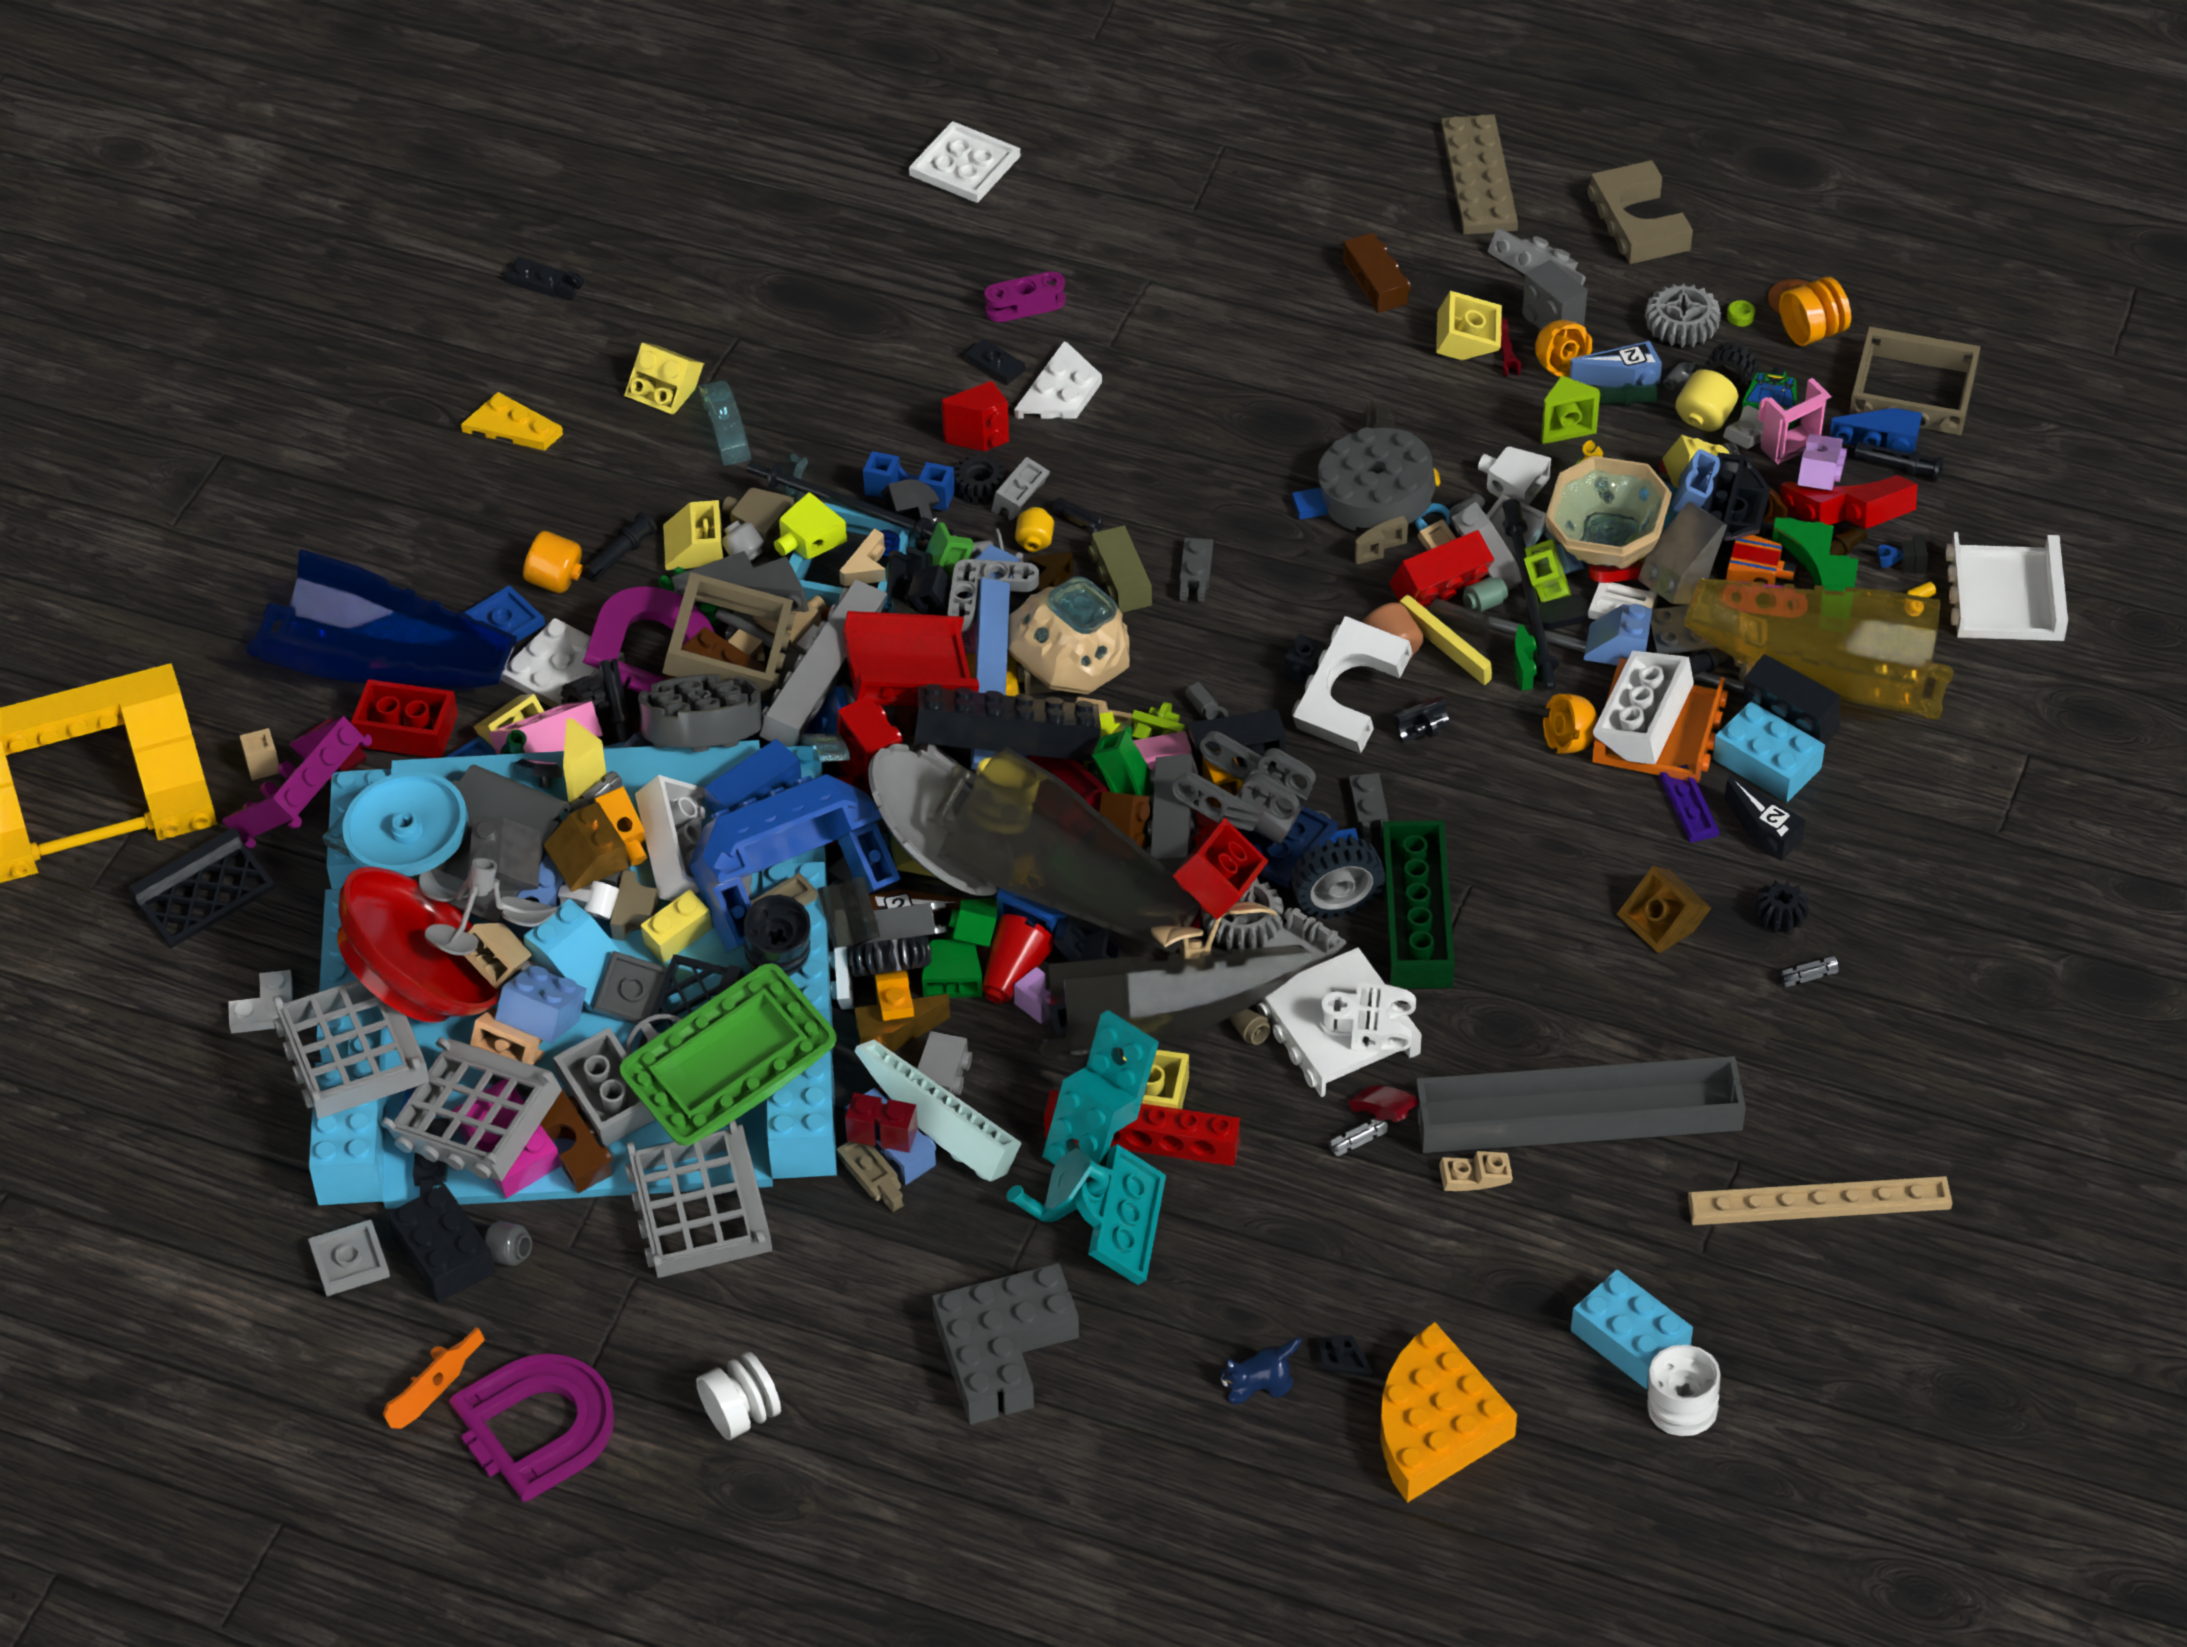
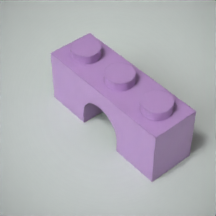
M1815 434L1808 435L1806 449H1804L1798 485L1832 490L1834 482H1840L1847 449L1842 448L1843 439Z

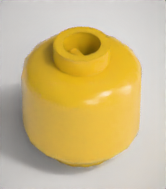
M1037 507L1022 512L1018 516L1015 532L1017 543L1031 552L1047 548L1052 542L1054 529L1052 516L1044 509Z

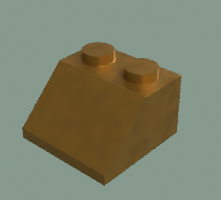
M599 802L570 813L544 843L545 851L571 892L592 884V881H599L628 868L626 845Z
M1652 866L1617 915L1655 951L1662 953L1693 933L1711 910V907L1671 870Z

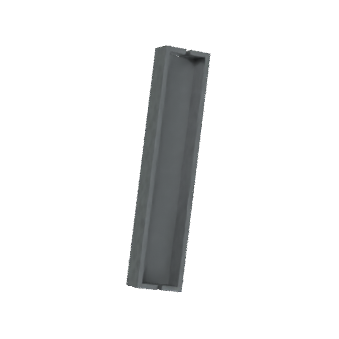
M1735 1056L1417 1078L1416 1098L1419 1102L1416 1105L1418 1124L1420 1125L1419 1130L1423 1153L1742 1131L1746 1105L1742 1086L1739 1084L1740 1076Z

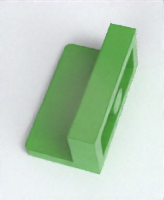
M938 522L925 553L932 554V566L940 564L952 580L955 564L960 560L969 559L974 543L971 538L950 536L945 524Z

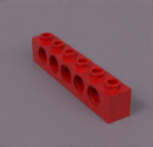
M1050 1090L1044 1114L1046 1139L1060 1091ZM1141 1103L1137 1120L1114 1133L1110 1148L1118 1144L1127 1151L1235 1166L1240 1143V1118Z

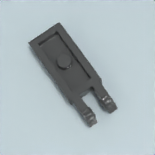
M1185 538L1180 573V601H1187L1189 588H1196L1198 602L1205 603L1206 589H1209L1214 539Z
M1379 773L1349 776V787L1358 829H1361L1363 840L1366 843H1371L1372 831L1370 828L1379 827L1380 837L1382 838L1383 821H1389Z

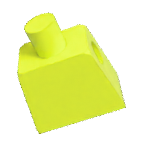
M809 492L781 516L779 520L780 538L774 541V546L782 556L795 550L803 558L811 559L847 541L846 521Z

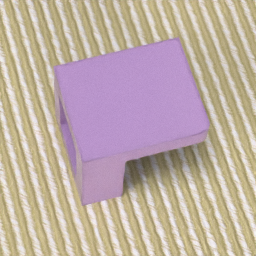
M1035 967L1014 984V1002L1040 1024L1046 1021L1041 997L1052 994L1045 989V973Z

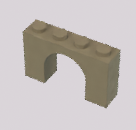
M1652 160L1591 174V185L1587 189L1590 201H1594L1597 206L1599 217L1604 219L1607 224L1609 235L1615 238L1620 254H1624L1629 264L1691 250L1693 230L1683 212L1655 219H1642L1634 217L1624 210L1625 207L1631 204L1660 198L1662 176Z

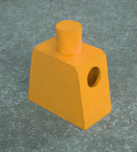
M624 786L595 798V803L599 802L625 843L627 859L630 865L636 866L643 863L647 859L643 849L645 847V831Z

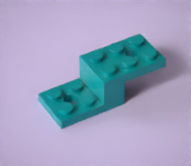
M1107 1010L1102 1013L1086 1067L1067 1077L1062 1082L1042 1157L1056 1165L1062 1156L1077 1148L1074 1143V1139H1076L1080 1149L1098 1165L1105 1167L1114 1133L1137 1120L1159 1042L1111 1011ZM1118 1048H1121L1123 1050V1054L1127 1060H1124L1120 1056Z

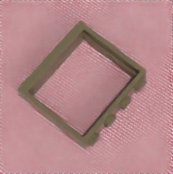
M1869 327L1852 394L1849 415L1898 408L1922 413L1920 425L1922 429L1962 436L1981 346ZM1873 338L1880 339L1881 342H1873ZM1965 355L1973 356L1972 359L1964 358ZM1872 356L1967 372L1958 410L1864 393Z
M690 572L662 673L674 677L720 674L721 680L727 681L733 680L735 676L747 678L759 685L761 700L767 702L770 688L776 689L780 674L775 673V670L781 671L785 653H781L780 650L786 651L791 633L785 631L786 629L792 630L796 613L791 612L793 600ZM695 600L778 622L765 673L681 650Z

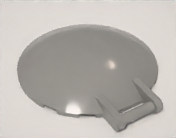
M922 743L917 753L910 751L908 745L892 744L886 749L881 748L870 761L868 771L869 784L874 801L884 822L903 849L934 876L962 891L975 895L989 896L1003 890L1013 877V854L1010 844L1004 843L999 833L976 825L969 819L966 813L971 792L974 789L975 775L969 770H962L936 750V745Z

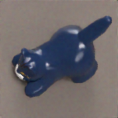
M1296 1337L1281 1347H1264L1254 1356L1241 1363L1228 1359L1227 1367L1222 1369L1220 1373L1223 1385L1232 1389L1228 1395V1401L1232 1404H1241L1261 1389H1266L1271 1397L1279 1398L1285 1395L1293 1385L1287 1358L1297 1351L1302 1339Z

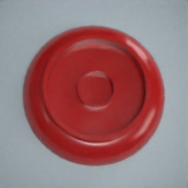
M362 867L348 875L339 894L338 912L342 925L337 933L338 946L350 970L376 997L406 1016L431 1023L445 1021L450 1016L466 1017L485 1012L500 1000L504 984L500 988L495 989L464 955L447 953L431 946L424 938L426 929L431 925L445 924L458 929L463 914L448 902L436 901L426 897L421 893L418 881L389 869ZM469 920L464 930L466 933L473 927Z

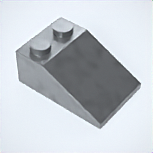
M1687 502L1659 537L1653 550L1646 555L1638 580L1672 604H1699L1727 525L1695 503Z

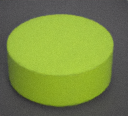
M1734 301L1728 306L1727 319L1735 326H1748L1755 319V307L1747 301Z

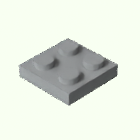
M372 1220L308 1239L326 1296L390 1277Z

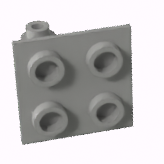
M1288 908L1284 914L1287 922L1283 925L1282 930L1277 931V936L1273 939L1270 938L1268 943L1259 949V952L1297 974L1330 960L1346 944V940L1339 937L1337 931H1331L1323 926V923L1320 921L1316 922L1315 918H1307L1306 915L1301 913L1300 909Z

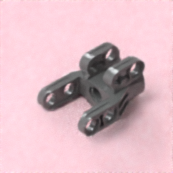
M1218 731L1208 732L1200 743V750L1205 759L1242 780L1244 784L1237 795L1234 796L1196 773H1182L1172 784L1174 796L1217 823L1226 818L1236 828L1253 830L1281 845L1313 789L1312 786L1316 780L1314 771L1306 764L1279 749H1268L1261 756ZM1207 742H1216L1220 746L1221 751H1212L1208 747ZM1234 757L1243 758L1247 762L1248 767L1238 766L1234 761ZM1271 761L1277 763L1276 767L1270 765ZM1286 768L1290 770L1287 775L1284 774ZM1293 775H1302L1307 780V784H1298L1294 780ZM1180 782L1190 783L1194 788V792L1185 791ZM1207 798H1216L1221 803V807L1215 808L1211 806Z

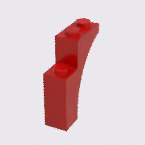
M1895 475L1872 483L1853 486H1833L1832 490L1801 486L1798 483L1788 481L1781 484L1780 497L1781 502L1788 509L1787 514L1801 521L1822 522L1826 525H1832L1847 520L1867 529L1915 511L1917 483Z

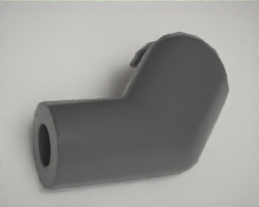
M1697 361L1679 363L1665 377L1663 385L1667 389L1673 390L1680 382L1688 381L1692 373L1704 369L1703 365Z

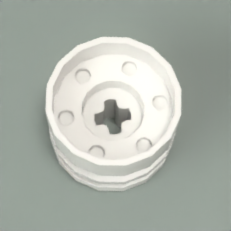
M1677 1345L1660 1351L1654 1357L1649 1369L1647 1407L1649 1417L1658 1428L1669 1434L1690 1436L1707 1430L1715 1422L1719 1408L1718 1393L1721 1374L1719 1365L1712 1355L1699 1347Z
M749 1351L742 1353L738 1361L735 1359L728 1361V1376L722 1369L716 1367L696 1379L697 1390L707 1414L719 1433L727 1440H732L750 1429L749 1416L756 1423L762 1424L767 1419L766 1415L773 1418L781 1412L780 1401L771 1377L758 1358Z

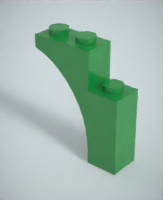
M1775 517L1772 541L1781 544L1784 550L1797 558L1809 572L1815 583L1820 602L1818 629L1847 633L1859 559L1850 558L1846 555H1829L1833 525Z
M1127 730L1100 737L1092 756L1103 773L1110 791L1144 796L1154 795V788H1152L1150 779L1151 770ZM1150 812L1146 821L1145 836L1147 842L1143 851V857H1122V870L1136 864L1146 874L1153 871V864H1148L1146 854L1147 846H1151L1152 842L1148 834V821L1153 820V813Z

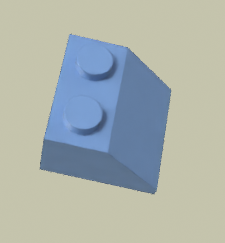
M1622 604L1590 623L1584 660L1617 665L1619 658L1628 659L1632 650L1646 652L1652 608H1646L1639 604Z

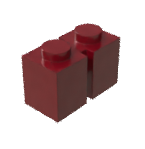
M854 1093L845 1117L847 1141L876 1146V1125H879L881 1148L910 1153L918 1129L916 1104L888 1099L887 1104H883L880 1097Z

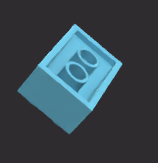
M569 898L557 908V912L543 924L535 926L524 935V945L532 954L530 959L538 966L547 969L549 973L560 978H570L577 985L587 988L583 1005L593 1012L612 952L622 953L593 917Z

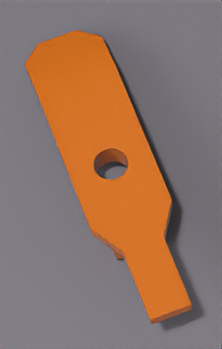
M475 1327L463 1341L449 1349L437 1346L431 1350L430 1354L434 1361L418 1377L412 1376L410 1378L412 1381L411 1385L403 1393L386 1404L383 1416L390 1428L402 1429L417 1419L460 1375L465 1360L485 1341L479 1328Z

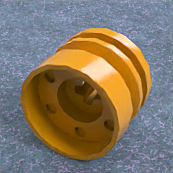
M1831 276L1811 281L1806 286H1798L1784 291L1780 297L1779 308L1782 323L1787 334L1799 346H1807L1822 340L1823 337H1831L1836 333L1845 332L1850 327L1851 309L1848 298L1841 285Z

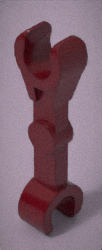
M1501 318V353L1504 357L1502 374L1504 377H1508V369L1513 368L1517 371V376H1519L1521 373V362L1512 351V343L1508 336L1507 319Z

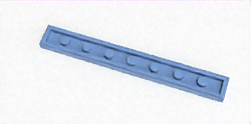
M981 577L979 582L975 678H978L980 687L978 692L998 691L1006 695L1010 583ZM971 749L970 769L977 770L979 762L985 758L1003 757V752Z

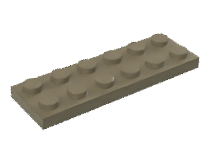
M1495 115L1442 118L1441 127L1463 234L1493 233L1496 229L1500 228L1505 231H1518V220Z

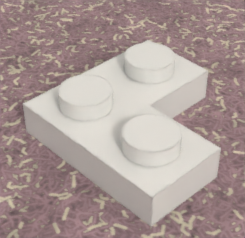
M291 970L259 973L260 998L229 1001V1027L231 1034L275 1028L273 1020L278 1018L273 997L280 995L283 1004L293 1001Z

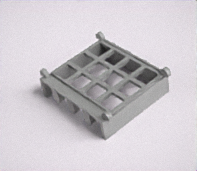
M359 980L285 1004L282 1003L280 995L273 997L278 1018L273 1020L279 1038L285 1036L287 1042L282 1044L288 1061H295L296 1065L292 1066L295 1080L298 1085L304 1084L305 1089L301 1090L305 1105L307 1109L313 1107L317 1119L429 1082L425 1059L406 1015L384 1003ZM378 1005L384 1020L361 1027L356 1012ZM349 1015L355 1030L332 1037L326 1022ZM320 1024L325 1039L302 1046L297 1032ZM388 1027L393 1042L370 1049L365 1034ZM358 1037L364 1052L341 1059L335 1044ZM329 1047L334 1062L311 1069L306 1054ZM397 1050L403 1065L380 1072L374 1057ZM367 1059L373 1074L350 1082L345 1066ZM338 1069L344 1084L320 1091L315 1076Z
M439 1037L436 1045L442 1048L443 1051L428 1071L429 1082L416 1088L394 1122L389 1118H384L381 1125L389 1130L395 1140V1146L405 1153H411L412 1151L421 1154L429 1161L436 1162L439 1160L456 1170L461 1171L465 1169L482 1179L492 1178L502 1182L562 1089L552 1071L450 1038L446 1040ZM468 1067L485 1072L474 1089L458 1084ZM493 1075L509 1080L499 1097L482 1092ZM517 1083L534 1088L523 1105L507 1100ZM452 1091L469 1096L458 1113L441 1108ZM477 1099L493 1104L483 1121L466 1116ZM501 1107L518 1112L507 1129L490 1124ZM436 1115L453 1120L442 1137L425 1132ZM460 1123L477 1128L467 1145L450 1140ZM485 1131L502 1136L491 1153L474 1148Z
M735 1120L729 1123L730 1129L712 1133L688 1146L672 1142L635 1151L633 1142L627 1143L631 1163L625 1164L629 1184L634 1182L636 1184L637 1191L631 1192L635 1211L642 1210L644 1219L638 1220L641 1238L649 1239L650 1247L644 1248L648 1268L655 1266L657 1278L773 1251L743 1125L736 1126ZM726 1150L728 1152V1156L704 1161L705 1155ZM697 1157L698 1163L674 1168V1162ZM667 1164L668 1170L647 1175L643 1173L644 1169ZM730 1164L735 1182L711 1187L707 1169ZM700 1171L704 1189L680 1194L676 1176ZM670 1178L674 1196L650 1202L646 1183ZM737 1190L741 1209L717 1214L713 1195ZM707 1197L711 1216L687 1221L683 1202ZM676 1204L680 1223L656 1228L652 1209ZM744 1217L748 1235L724 1241L720 1222ZM713 1224L717 1243L693 1248L689 1229ZM683 1231L687 1250L663 1255L659 1236Z

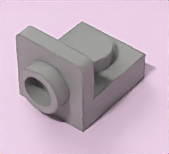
M1749 405L1745 406L1739 421L1727 426L1723 437L1746 449L1760 443L1764 422L1758 420L1759 410Z

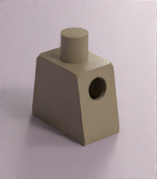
M751 488L741 500L728 496L723 503L722 511L730 514L731 524L737 520L740 524L745 522L752 523L764 540L761 550L768 553L774 546V541L780 538L779 520L781 516L795 504L793 497Z

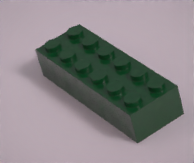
M1444 820L1383 821L1382 859L1386 876L1384 892L1390 986L1401 989L1453 988L1455 962Z

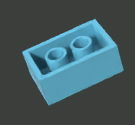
M1750 701L1715 735L1713 760L1787 803L1822 768L1825 744Z
M1618 1269L1573 1308L1571 1332L1645 1389L1649 1387V1369L1654 1357L1660 1351L1671 1346L1691 1345L1693 1327Z

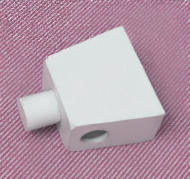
M1507 447L1497 459L1484 454L1479 461L1478 470L1488 473L1487 490L1498 498L1505 494L1529 505L1550 478L1551 458Z

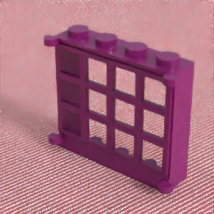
M342 716L292 740L289 745L304 760L301 765L296 769L289 761L280 763L278 771L287 780L279 789L271 781L263 783L260 786V790L266 797L265 799L256 803L250 801L244 804L241 810L226 816L222 822L229 829L234 827L241 835V841L244 842L247 849L255 847V836L290 821L288 826L292 829L300 827L302 820L298 814L359 744L362 747H367L372 743L371 736L369 734L363 736Z

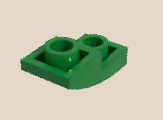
M1524 625L1517 627L1514 650L1515 676L1521 691L1533 689V679L1537 675L1536 665L1533 660V654L1537 651L1536 641L1533 635L1527 633Z

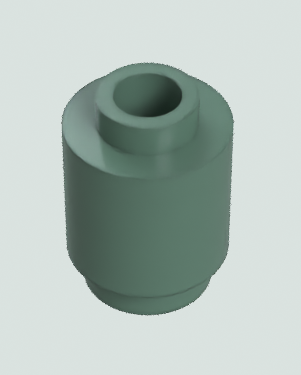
M1488 577L1464 589L1463 603L1468 610L1481 613L1501 604L1507 598V586L1500 577Z

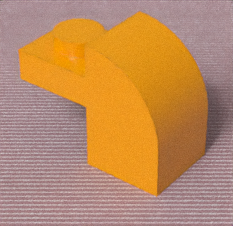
M901 970L875 974L877 1005H880L883 1021L914 1017L907 971Z

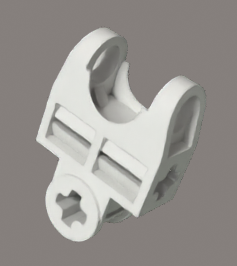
M1358 982L1356 994L1334 991L1328 993L1322 999L1321 1008L1323 1014L1320 1018L1322 1030L1332 1036L1352 1037L1351 1049L1372 1052H1398L1406 1050L1412 1045L1413 1032L1409 1028L1400 1025L1399 1022L1391 1020L1393 1018H1400L1401 1015H1409L1415 1011L1416 997L1411 992L1390 985ZM1370 990H1373L1372 998H1369ZM1337 999L1340 1000L1339 1008H1336ZM1396 1001H1406L1409 1004H1401ZM1334 1019H1338L1337 1028H1334ZM1365 1036H1368L1367 1044H1364ZM1392 1037H1403V1038H1405V1039H1403V1040H1396V1039H1393Z

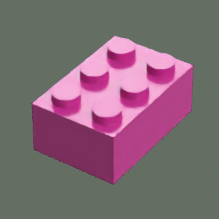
M503 1079L483 1092L499 1097L509 1080ZM515 1088L507 1098L508 1101L521 1105L525 1103ZM477 1099L466 1116L483 1121L493 1104ZM463 1104L452 1109V1111L458 1113ZM501 1107L490 1124L507 1129L518 1112ZM460 1123L457 1128L467 1143L477 1130V1128ZM539 1124L502 1182L492 1179L506 1199L561 1166L558 1149L541 1124ZM485 1131L474 1148L491 1153L502 1136Z

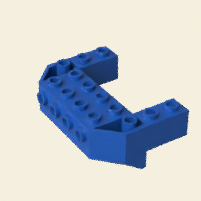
M828 774L813 780L811 776H807L794 782L795 787L785 790L782 786L766 793L768 798L757 801L755 797L740 803V809L730 812L729 808L711 815L713 821L704 826L689 867L705 905L710 910L711 919L726 952L744 945V919L752 903L741 879L838 840L861 896L875 892L900 880V876L876 823L882 819V816L875 802L865 791Z

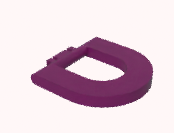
M642 586L628 588L614 594L604 603L599 612L582 663L600 669L599 662L610 659V662H612L611 659H618L626 630L634 622L653 620L665 624L674 631L683 597L665 589ZM693 605L682 646L691 640L704 626L714 632L708 619L695 605ZM618 661L622 686L628 680V689L638 693L641 691L650 692L652 691L651 685L665 680L664 677Z
M538 1354L515 1360L454 1394L449 1401L470 1430L463 1434L461 1439L466 1446L468 1445L472 1455L481 1467H484L489 1477L501 1472L523 1502L533 1499L591 1464L606 1447L614 1426L612 1397L603 1378L586 1363L558 1354ZM549 1392L568 1398L577 1408V1418L571 1429L560 1438L516 1463L485 1423V1421L534 1394Z

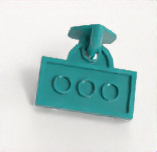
M1118 1144L1109 1149L1106 1167L1098 1165L1082 1150L1076 1148L1062 1156L1054 1166L1046 1203L1041 1204L1028 1196L1020 1185L1013 1186L1007 1192L1006 1198L1009 1202L1015 1203L1021 1209L1043 1222H1055L1078 1209L1084 1220L1093 1227L1088 1254L1137 1285L1146 1281L1166 1175Z

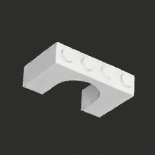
M1345 616L1341 625L1338 624L1334 628L1331 636L1332 642L1328 650L1325 649L1321 653L1318 661L1319 667L1315 675L1312 674L1308 678L1305 686L1306 692L1302 700L1296 701L1292 710V716L1297 729L1361 754L1374 729L1371 717L1340 705L1331 697V688L1335 679L1345 670L1356 666L1371 667L1400 678L1413 653L1408 640Z

